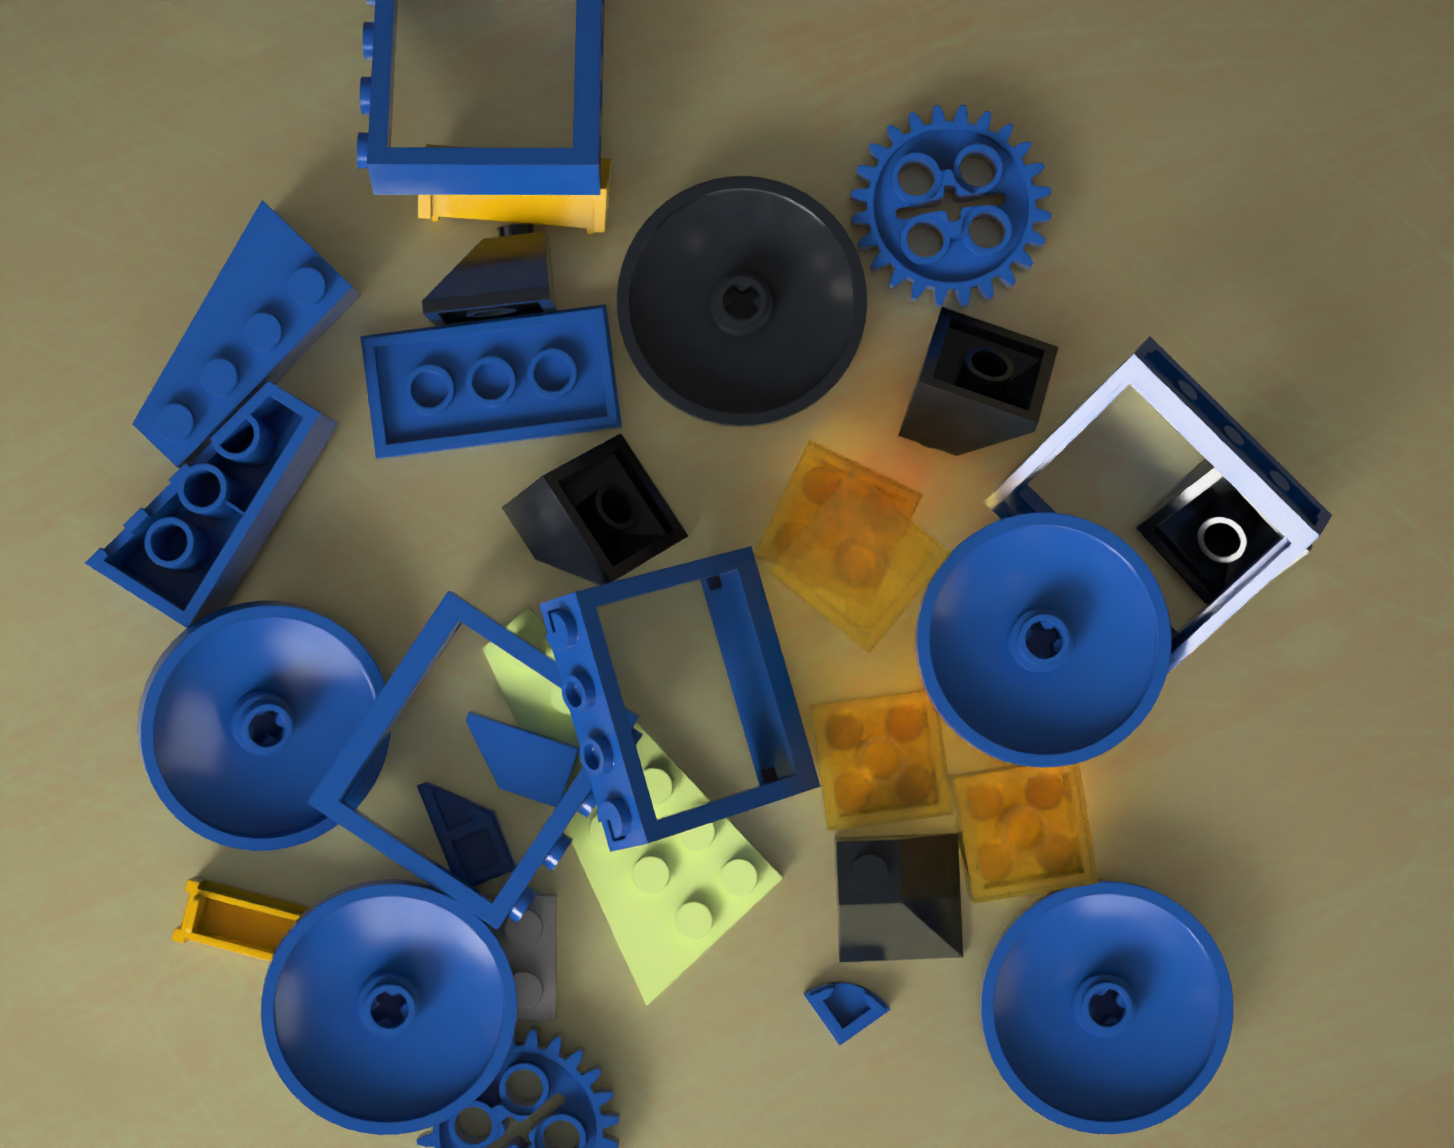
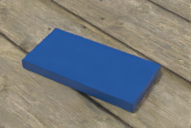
M606 304L360 336L377 460L622 428Z

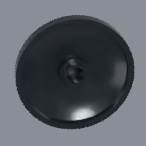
M729 176L712 179L687 188L667 200L655 210L636 233L625 255L618 279L617 315L626 350L640 376L656 394L675 409L695 419L719 426L744 428L770 425L798 415L816 404L830 392L847 371L857 352L866 322L867 287L865 275L856 248L843 226L821 203L808 194L785 183L762 177Z

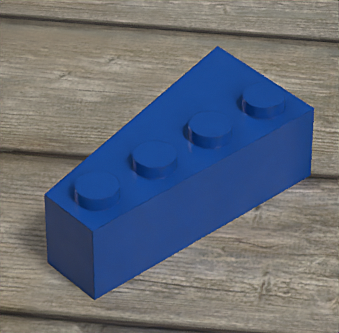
M262 200L132 425L177 468H181L185 463L190 464L212 442L210 438L268 381L276 384L352 306L361 294Z
M268 381L210 438L212 442L190 464L185 463L169 479L171 483L146 508L141 507L123 524L125 529L105 548L100 547L85 564L186 628L201 618L225 608L339 423L285 389Z

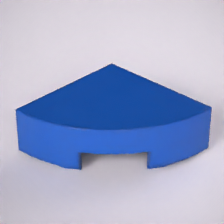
M826 982L803 992L839 1045H842L890 1011V1007L879 995L864 986L852 982Z

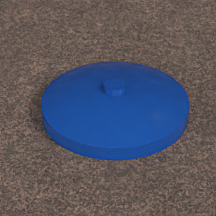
M1034 512L1011 516L985 526L959 543L944 558L928 582L920 602L915 627V652L921 681L931 703L944 722L960 738L984 754L1004 762L1028 767H1059L1087 761L1105 753L1127 738L1143 722L1158 699L1167 676L1171 655V626L1166 602L1158 582L1142 558L1125 541L1104 527L1083 518L1053 512Z
M260 600L244 602L215 611L196 621L171 642L152 668L145 683L138 710L137 736L140 756L147 777L167 809L193 832L210 841L236 849L252 851L284 849L308 842L338 825V823L309 805L307 801L384 688L383 677L368 651L347 629L337 621L312 608L291 602ZM391 731L344 800L356 809L374 786L383 768L388 752Z
M383 879L351 885L328 895L307 909L291 925L277 945L266 971L261 997V1023L267 1052L279 1077L290 1092L304 1106L325 1120L349 1130L376 1135H398L427 1129L445 1122L471 1105L487 1089L501 1069L511 1047L517 1019V996L512 970L501 943L489 925L434 887L400 879Z
M1092 880L1066 885L1047 893L1023 909L1009 923L994 945L986 963L980 990V1020L985 1044L992 1061L1010 1089L1025 1104L1048 1120L1070 1129L1093 1134H1122L1146 1129L1162 1123L1179 1113L1202 1093L1214 1077L1226 1053L1232 1031L1234 1002L1232 985L1222 954L1204 926L1190 912L1167 896L1145 886L1117 880Z

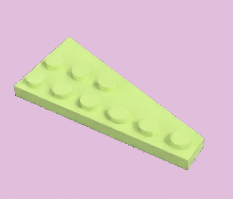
M529 606L526 607L506 627L554 658L552 647L545 637L548 633L544 621ZM489 642L483 648V651L518 727L580 747L570 710L563 700L562 689L492 642ZM636 722L633 728L643 734L636 744L656 818L711 801L649 733ZM579 751L565 793L583 768ZM596 805L588 818L576 812L566 827L568 836L573 839L572 845L646 1006H648L783 879V876L728 818L649 844L610 852L602 822H598V808Z

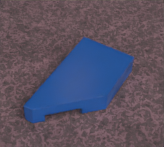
M470 711L466 723L499 789L557 807L564 796L580 747Z
M428 781L417 785L449 869L453 874L474 887L515 870L517 864L495 810Z

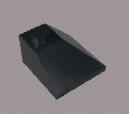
M527 223L505 225L496 228L497 237L482 239L422 300L423 314L434 326L557 311L550 244L546 232L534 233V225Z
M942 307L911 393L898 436L918 442L928 448L938 449L959 456L1035 432L1058 347Z
M621 433L541 476L502 507L535 560L599 585L616 581L688 537V534Z
M1206 458L1155 506L1136 527L1205 604L1211 601L1283 535ZM1312 544L1308 546L1299 556H1297L1289 565H1287L1279 574H1281L1291 565H1293L1306 554H1308L1313 547Z
M958 833L834 838L839 962L963 958Z

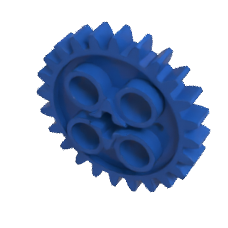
M935 105L932 110L931 123L924 125L919 116L913 111L909 113L907 118L909 129L907 134L904 135L891 124L886 128L885 133L891 145L889 149L875 143H871L868 153L877 163V166L858 165L856 175L869 184V188L852 190L850 194L851 201L866 206V211L859 212L850 219L851 226L869 229V233L858 241V251L876 248L879 254L873 260L870 270L873 273L889 266L894 271L888 288L891 290L898 287L905 279L911 282L910 301L912 302L918 300L925 288L933 290L935 308H941L948 292H955L961 308L967 307L970 300V289L977 288L980 295L986 301H989L994 297L992 280L996 278L1009 289L1016 283L1014 274L1010 269L1011 264L1025 270H1029L1034 262L1023 248L1025 246L1042 248L1045 244L1046 239L1032 229L1033 225L1049 223L1052 218L1051 213L1035 208L1037 202L1048 198L1052 193L1050 187L1033 186L1032 180L1044 170L1045 166L1043 163L1025 165L1022 159L1032 144L1030 141H1026L1012 147L1007 142L1013 129L1011 123L1003 126L996 134L990 131L991 112L985 111L976 125L968 123L966 105H960L954 121H946L941 107ZM971 157L981 158L991 166L993 180L981 187L972 186L962 178L960 164ZM910 166L923 168L931 177L932 188L927 193L919 196L908 194L900 187L898 174L904 168ZM944 193H952L953 200L956 203L970 202L1001 194L1005 198V203L998 206L976 205L961 209L957 221H949L946 211H934L908 219H898L895 214L901 208L936 207L940 205ZM979 218H989L995 221L1002 232L1001 243L992 248H982L976 245L970 237L969 225ZM928 227L939 235L941 250L936 255L920 257L909 248L907 235L915 228Z
M533 1026L525 1042H518L514 1032L510 1050L495 1079L468 1106L481 1108L488 1113L492 1121V1130L482 1137L468 1135L462 1130L459 1123V1114L445 1122L433 1126V1130L419 1135L417 1145L435 1148H485L504 1135L510 1124L509 1116L512 1115L518 1122L524 1121L554 1095L562 1094L565 1097V1102L534 1122L528 1133L529 1141L526 1142L523 1137L518 1135L501 1148H554L546 1138V1128L555 1121L563 1120L572 1123L579 1132L580 1142L574 1148H618L620 1139L604 1133V1128L619 1123L620 1113L602 1110L601 1105L608 1102L615 1092L613 1088L595 1090L593 1083L602 1072L600 1065L593 1066L585 1071L578 1066L585 1049L580 1046L568 1056L560 1053L563 1035L559 1033L551 1040L548 1047L540 1045L538 1027ZM518 1070L534 1072L542 1082L543 1092L532 1100H523L516 1097L509 1087V1077L511 1074Z

